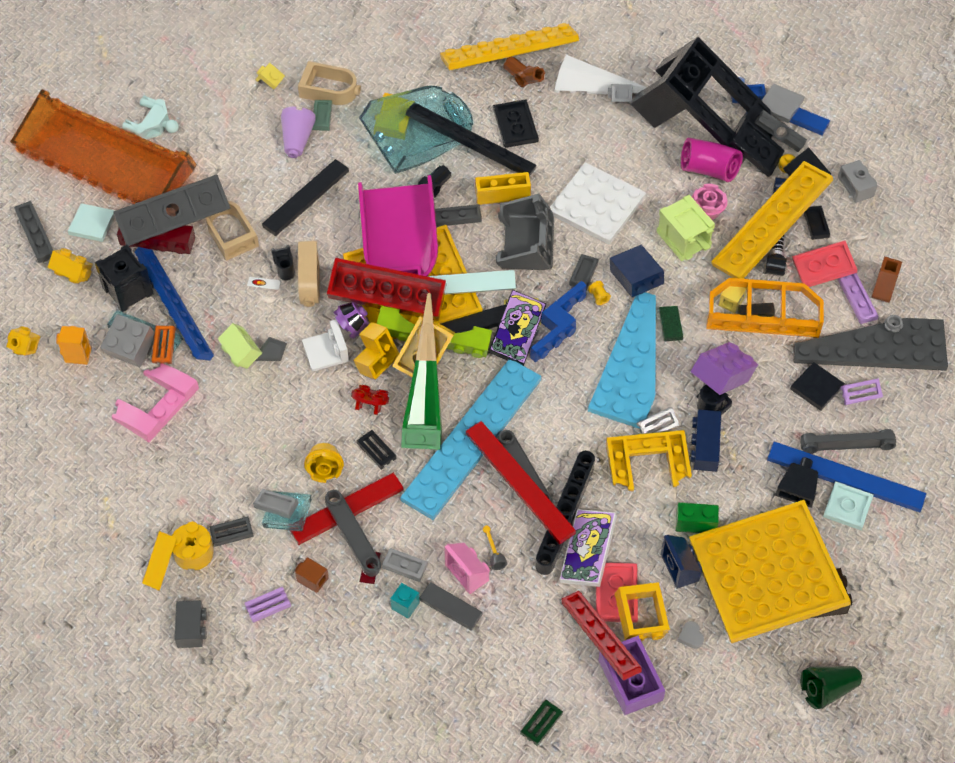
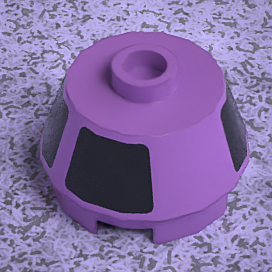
M354 301L338 306V309L333 312L337 315L335 318L342 329L351 332L349 336L352 339L356 338L370 323L366 316L368 315L363 306L359 307Z

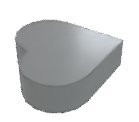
M693 621L687 622L679 635L678 642L694 649L700 648L703 645L704 636L699 632V625Z

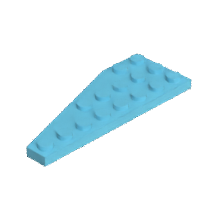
M646 292L635 296L588 407V412L638 429L640 427L637 426V422L647 418L655 400L656 295Z

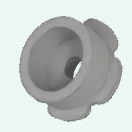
M890 315L885 319V328L894 333L899 332L903 328L901 317Z

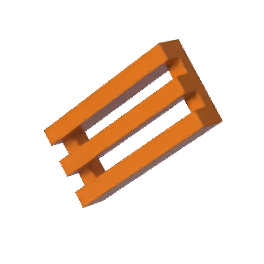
M175 326L155 327L152 363L157 364V362L164 364L165 362L172 364ZM163 330L160 358H158L160 333ZM168 330H170V331H169V339H168L167 356H166V358H165Z

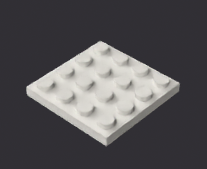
M585 162L550 206V209L555 218L610 245L645 199L646 192Z

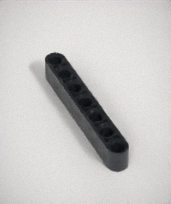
M587 450L578 454L556 507L571 525L594 471L595 456ZM548 530L536 555L535 567L541 575H548L553 571L564 542L559 544ZM548 544H555L556 546L550 547ZM544 560H545V561H548L549 563H548V564H543V563H541V561H544Z

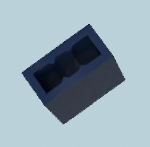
M642 244L609 258L610 272L631 297L643 294L664 284V270Z

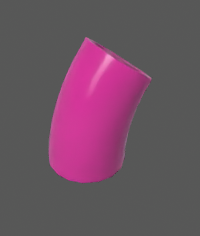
M688 137L682 147L681 168L683 171L703 174L725 182H731L740 170L743 155L740 150L726 145Z

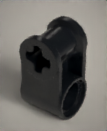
M286 245L285 248L276 250L272 248V257L279 278L285 281L292 279L295 271L290 246Z

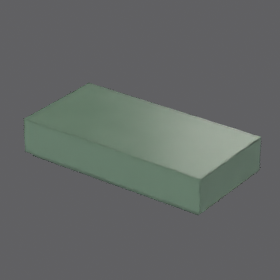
M315 100L313 113L316 116V121L312 130L330 131L332 100Z

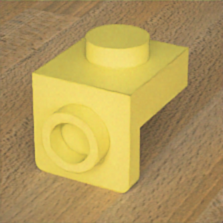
M269 62L266 67L262 65L256 72L258 77L255 80L258 82L262 79L272 89H275L285 75Z

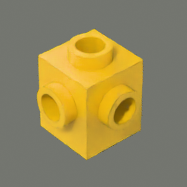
M24 326L11 329L7 337L6 347L12 349L13 353L18 355L34 354L37 350L40 335L31 332L30 328Z

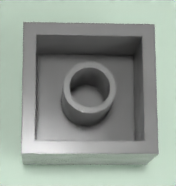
M117 314L100 348L108 356L140 368L153 343L155 332L150 326Z

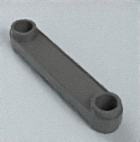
M884 429L874 433L833 435L805 433L800 437L801 449L810 454L824 450L865 448L891 450L896 447V436L891 429Z
M503 430L498 436L499 442L552 502L550 494L514 433L510 430Z
M338 490L328 491L325 496V504L364 573L367 576H376L381 570V562L343 495ZM331 498H337V499H338L337 502H331V501H329V500H330ZM375 564L377 567L374 569H370L367 567V565Z

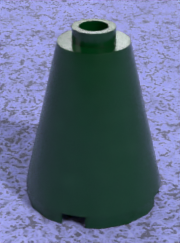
M810 666L801 672L800 677L802 691L806 690L808 695L805 699L816 710L825 708L859 687L862 681V674L855 666Z

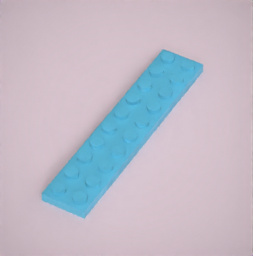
M508 360L446 438L440 450L435 452L400 497L401 502L434 520L483 457L480 450L466 435V430L482 421L497 438L540 383L542 376L516 361Z

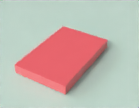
M845 240L792 256L801 283H805L808 287L857 273V267Z
M605 564L601 585L596 587V612L605 622H621L615 592L619 587L637 585V564ZM638 599L627 600L632 623H637Z

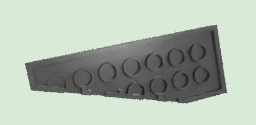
M902 318L903 328L896 333L888 331L885 328V323L794 343V363L812 364L815 362L819 365L947 371L948 360L944 319Z

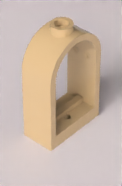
M308 61L298 84L299 98L314 101L332 100L334 105H345L352 102L357 95H360L361 85H357L355 74L346 68ZM316 76L345 82L351 86L343 91H334L314 87L312 83Z
M228 201L230 205L229 210L206 218L208 231L226 261L259 247L257 234L240 207L232 201ZM220 215H233L238 218L247 234L224 243L212 222Z
M317 241L298 242L300 304L306 307H312L314 304L320 303V261Z

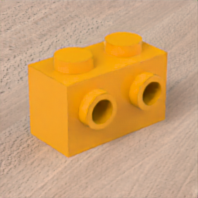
M62 326L60 333L56 336V343L60 347V354L63 356L65 363L87 365L91 346L85 328Z

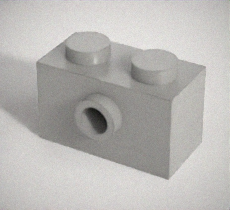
M860 160L841 166L838 178L855 203L874 197L877 182L871 177L867 167Z

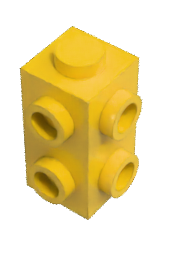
M61 248V250L52 251L48 268L52 269L56 275L69 278L70 282L78 284L79 282L88 281L92 273L93 264L86 261L85 257L72 254L71 250Z

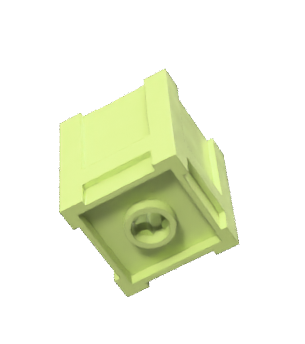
M690 194L676 203L659 210L660 219L656 232L681 262L691 259L693 254L701 250L706 251L711 248L712 232H714L715 223Z

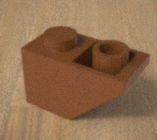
M884 256L871 298L890 303L902 261Z

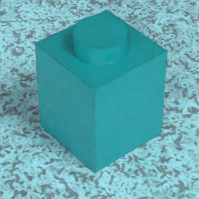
M401 583L390 598L391 609L409 619L420 603L419 592Z

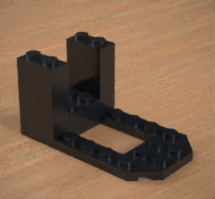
M696 37L663 59L655 70L662 78L639 92L630 104L654 128L686 109L720 144L732 147L729 143L744 118L747 117L755 124L757 117L763 110L771 115V110L699 37ZM711 76L746 110V113L734 130L698 96ZM755 124L759 129H761V130H762L765 134H767L770 138L773 136L772 134H770L769 132H767L766 130H764L763 128H761L760 126H758L757 124Z

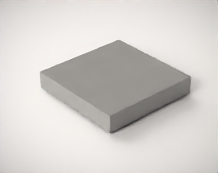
M773 84L762 99V102L771 110L773 117L789 123L805 97L777 84Z

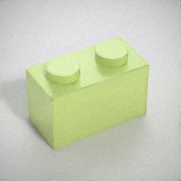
M232 323L218 338L222 344L221 348L230 355L231 362L237 367L241 366L248 369L262 354L244 327Z

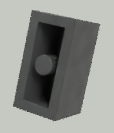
M201 600L176 601L175 643L177 648L203 647V639L207 637L206 627H203L204 620H207V608L203 607Z

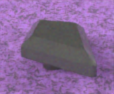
M269 337L260 348L262 354L255 361H281L287 343Z

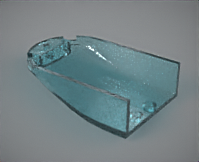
M423 86L369 101L359 119L396 174L423 165L461 144L405 115L407 109L415 102L471 131L473 117L468 106L460 97L453 92L450 94L443 91L442 87Z

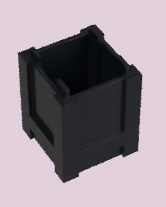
M127 244L121 247V250L103 260L100 259L95 262L103 290L110 294L122 313L138 301L153 295L147 268L143 263L140 264Z

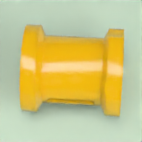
M596 281L588 287V291L595 297L597 305H603L611 299V295L604 289L602 281Z

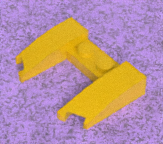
M684 430L606 438L605 444L614 486L618 483L627 486L628 491H634L630 456L666 453L673 487L679 486L678 481L687 476L689 479L692 477Z

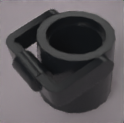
M704 385L696 396L698 398V410L720 411L721 415L732 406V400L728 397L727 393L719 395L708 385ZM723 400H725L727 404L722 408Z

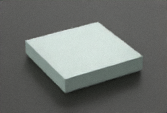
M81 203L68 229V234L103 242L115 217L113 213L115 210Z
M835 481L823 517L862 531L873 494Z

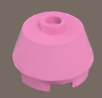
M704 184V187L696 189L692 195V198L711 220L716 219L727 207L726 193H723L718 185Z

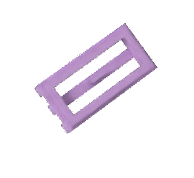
M879 378L840 387L843 391L842 396L845 399L844 405L883 397ZM874 383L876 385V387L863 389L849 393L847 390L850 388L865 386ZM877 391L876 395L849 399L850 396Z
M281 587L245 602V607L254 623L291 607L284 588ZM284 600L283 603H281V604H279V605H276V606H274V607H272V608H269V607H271L272 605H274V604H276V603L281 602V601ZM264 608H265V609H266V608H269V609H267V610H265V611H262V612H260V613H258V614H255V615L253 614V613H255V612H257V611H260V610H262V609H264Z

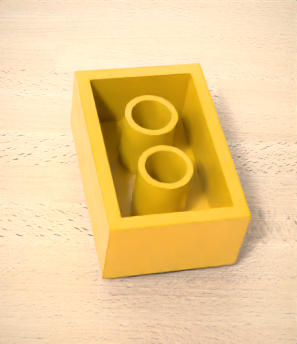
M423 314L420 315L392 365L410 377H413ZM433 320L436 360L438 364L455 332Z

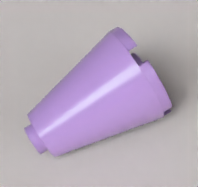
M292 106L282 110L281 123L284 152L291 158H297L302 155L316 121L315 114L306 108L296 110V107Z

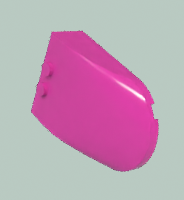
M427 175L428 184L364 190L362 182H358L363 250L366 264L428 276L433 270L438 257V240L431 175Z

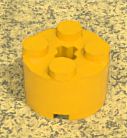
M192 521L174 531L171 536L177 539L172 553L179 567L186 570H200L211 562L214 547L210 533L205 527Z

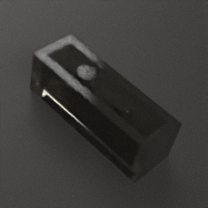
M774 303L751 304V315L775 316ZM739 305L737 313L746 315L747 305Z

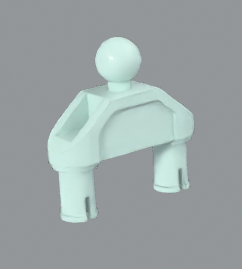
M145 95L142 96L140 105L151 110L142 123L137 124L126 119L122 125L123 130L132 132L143 140L159 136L165 129L169 133H175L179 128L177 121L169 120L165 100H155Z

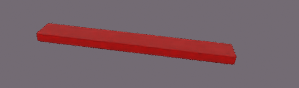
M482 421L466 430V435L559 544L576 534L574 527Z

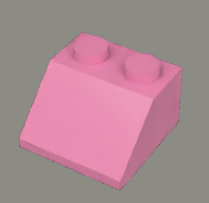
M465 543L447 544L444 547L445 566L469 594L489 581V567L485 562H480L472 547L469 548Z

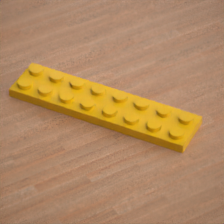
M561 23L556 27H544L539 31L530 30L521 35L512 34L508 38H495L490 42H478L477 45H464L459 49H447L445 52H441L440 56L449 70H454L579 41V34L569 24Z
M803 161L711 261L712 266L732 278L744 279L831 184L833 176Z

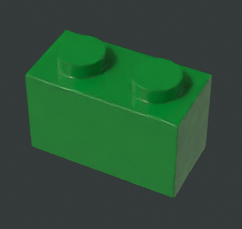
M678 503L676 532L702 533L718 527L719 505Z

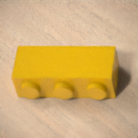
M529 173L476 177L475 194L477 204L509 202L531 196Z

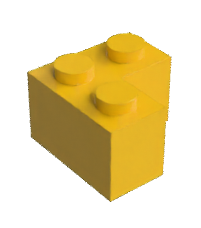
M371 322L359 334L366 348L353 361L360 374L376 380L396 360L399 351L387 327Z

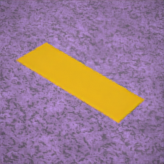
M159 531L142 582L143 584L160 591L177 538Z

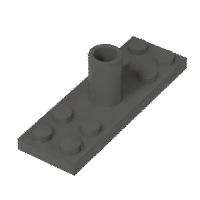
M216 174L113 211L125 243L130 246L229 210L230 205ZM173 208L176 211V216L168 215L166 209Z

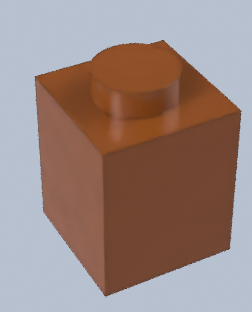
M308 557L304 562H300L295 570L297 582L315 593L319 592L329 578L327 568Z

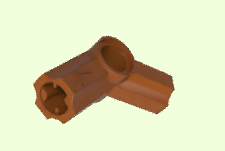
M512 56L507 58L504 63V69L515 77L520 87L544 80L545 71L543 68L538 66L526 67Z

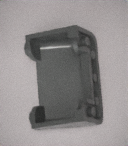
M535 194L500 204L498 218L506 228L505 248L499 251L496 256L497 265L502 269H552L554 216L542 196Z

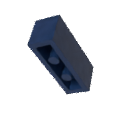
M698 410L697 416L693 417L692 428H695V433H692L691 445H695V448L691 450L690 462H694L693 470L717 472L720 457L721 412Z

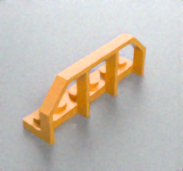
M728 278L710 291L706 329L816 338L820 336L824 323V300L805 283ZM730 286L746 287V315L713 313L714 297ZM752 288L781 290L780 318L751 315ZM786 291L802 292L818 306V321L813 319L786 318Z

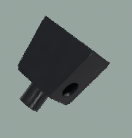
M803 457L800 465L791 463L778 485L775 496L792 502L805 500L807 507L812 508L818 480V471L811 469L813 461Z

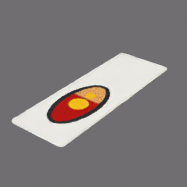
M249 277L247 286L278 290L281 281Z

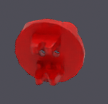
M359 385V389H354L351 393V397L356 400V410H360L363 403L375 406L374 414L378 415L381 406L389 403V392L379 389L376 391L370 389L367 385Z

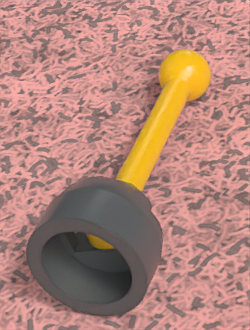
M485 525L483 532L486 533L493 555L490 557L491 567L493 570H501L507 566V560L502 553H497L490 534L491 528Z

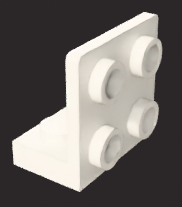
M336 319L329 321L330 329H327L328 333L302 340L312 371L349 362L347 347Z

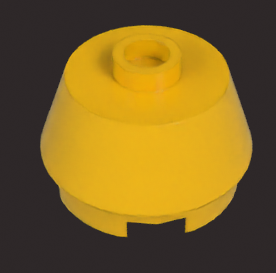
M319 443L311 448L305 458L304 467L311 475L312 480L326 483V480L334 477L337 479L340 476L344 467V461L335 446L329 443Z

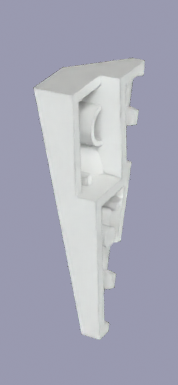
M566 55L559 70L554 92L570 91V93H575L576 91H587V94H608V88H611V84H632V93H639L646 87Z

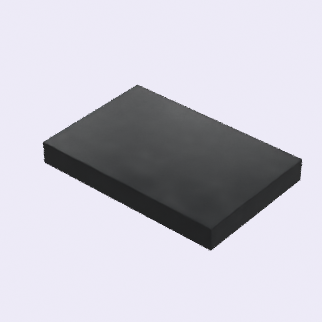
M527 99L493 105L504 148L539 142Z
M747 117L742 120L729 143L733 148L740 150L742 155L767 177L773 174L781 156L785 152L781 146Z

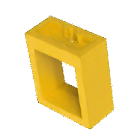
M659 582L619 587L615 592L625 640L639 636L641 642L646 638H652V640L664 638L670 628ZM653 597L659 626L634 629L627 600Z

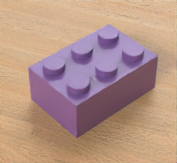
M728 342L701 353L691 373L721 395L749 382L759 364L750 355L739 350L736 344Z
M639 636L622 642L642 668L641 673L624 681L602 653L599 652L598 661L624 716L663 701L665 689Z

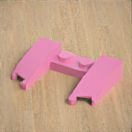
M163 363L158 368L151 371L147 369L143 372L145 376L169 390L147 414L133 405L117 399L115 403L118 407L117 412L112 414L113 420L147 442H150L199 389L197 380Z

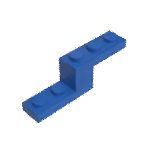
M583 281L575 285L542 312L541 323L551 332L531 347L530 358L535 363L539 359L545 358L549 351L554 347H559L565 338L571 337L575 333L576 319L568 312L576 303L582 302L586 297L587 285Z

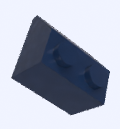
M665 535L660 555L676 589L699 582L702 567L700 562L696 561L693 556L694 550L691 544H688L683 537Z

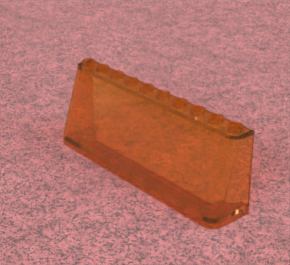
M43 89L39 92L10 141L15 147L14 150L22 155L24 153L29 154L28 156L35 161L40 159L51 168L55 166L64 174L69 172L74 178L80 181L84 179L93 187H102L101 189L106 193L111 194L113 192L124 201L126 199L131 200L132 204L180 188L197 166L189 153L183 150L180 152L176 150L174 152L64 104L58 98H51L49 96L50 93Z

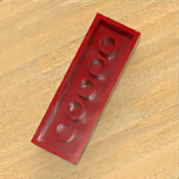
M335 258L327 295L328 298L349 303L354 301L356 304L378 309L381 306L399 309V313L420 317L421 314L424 315L427 294L430 293L433 320L439 321L447 284L446 280Z

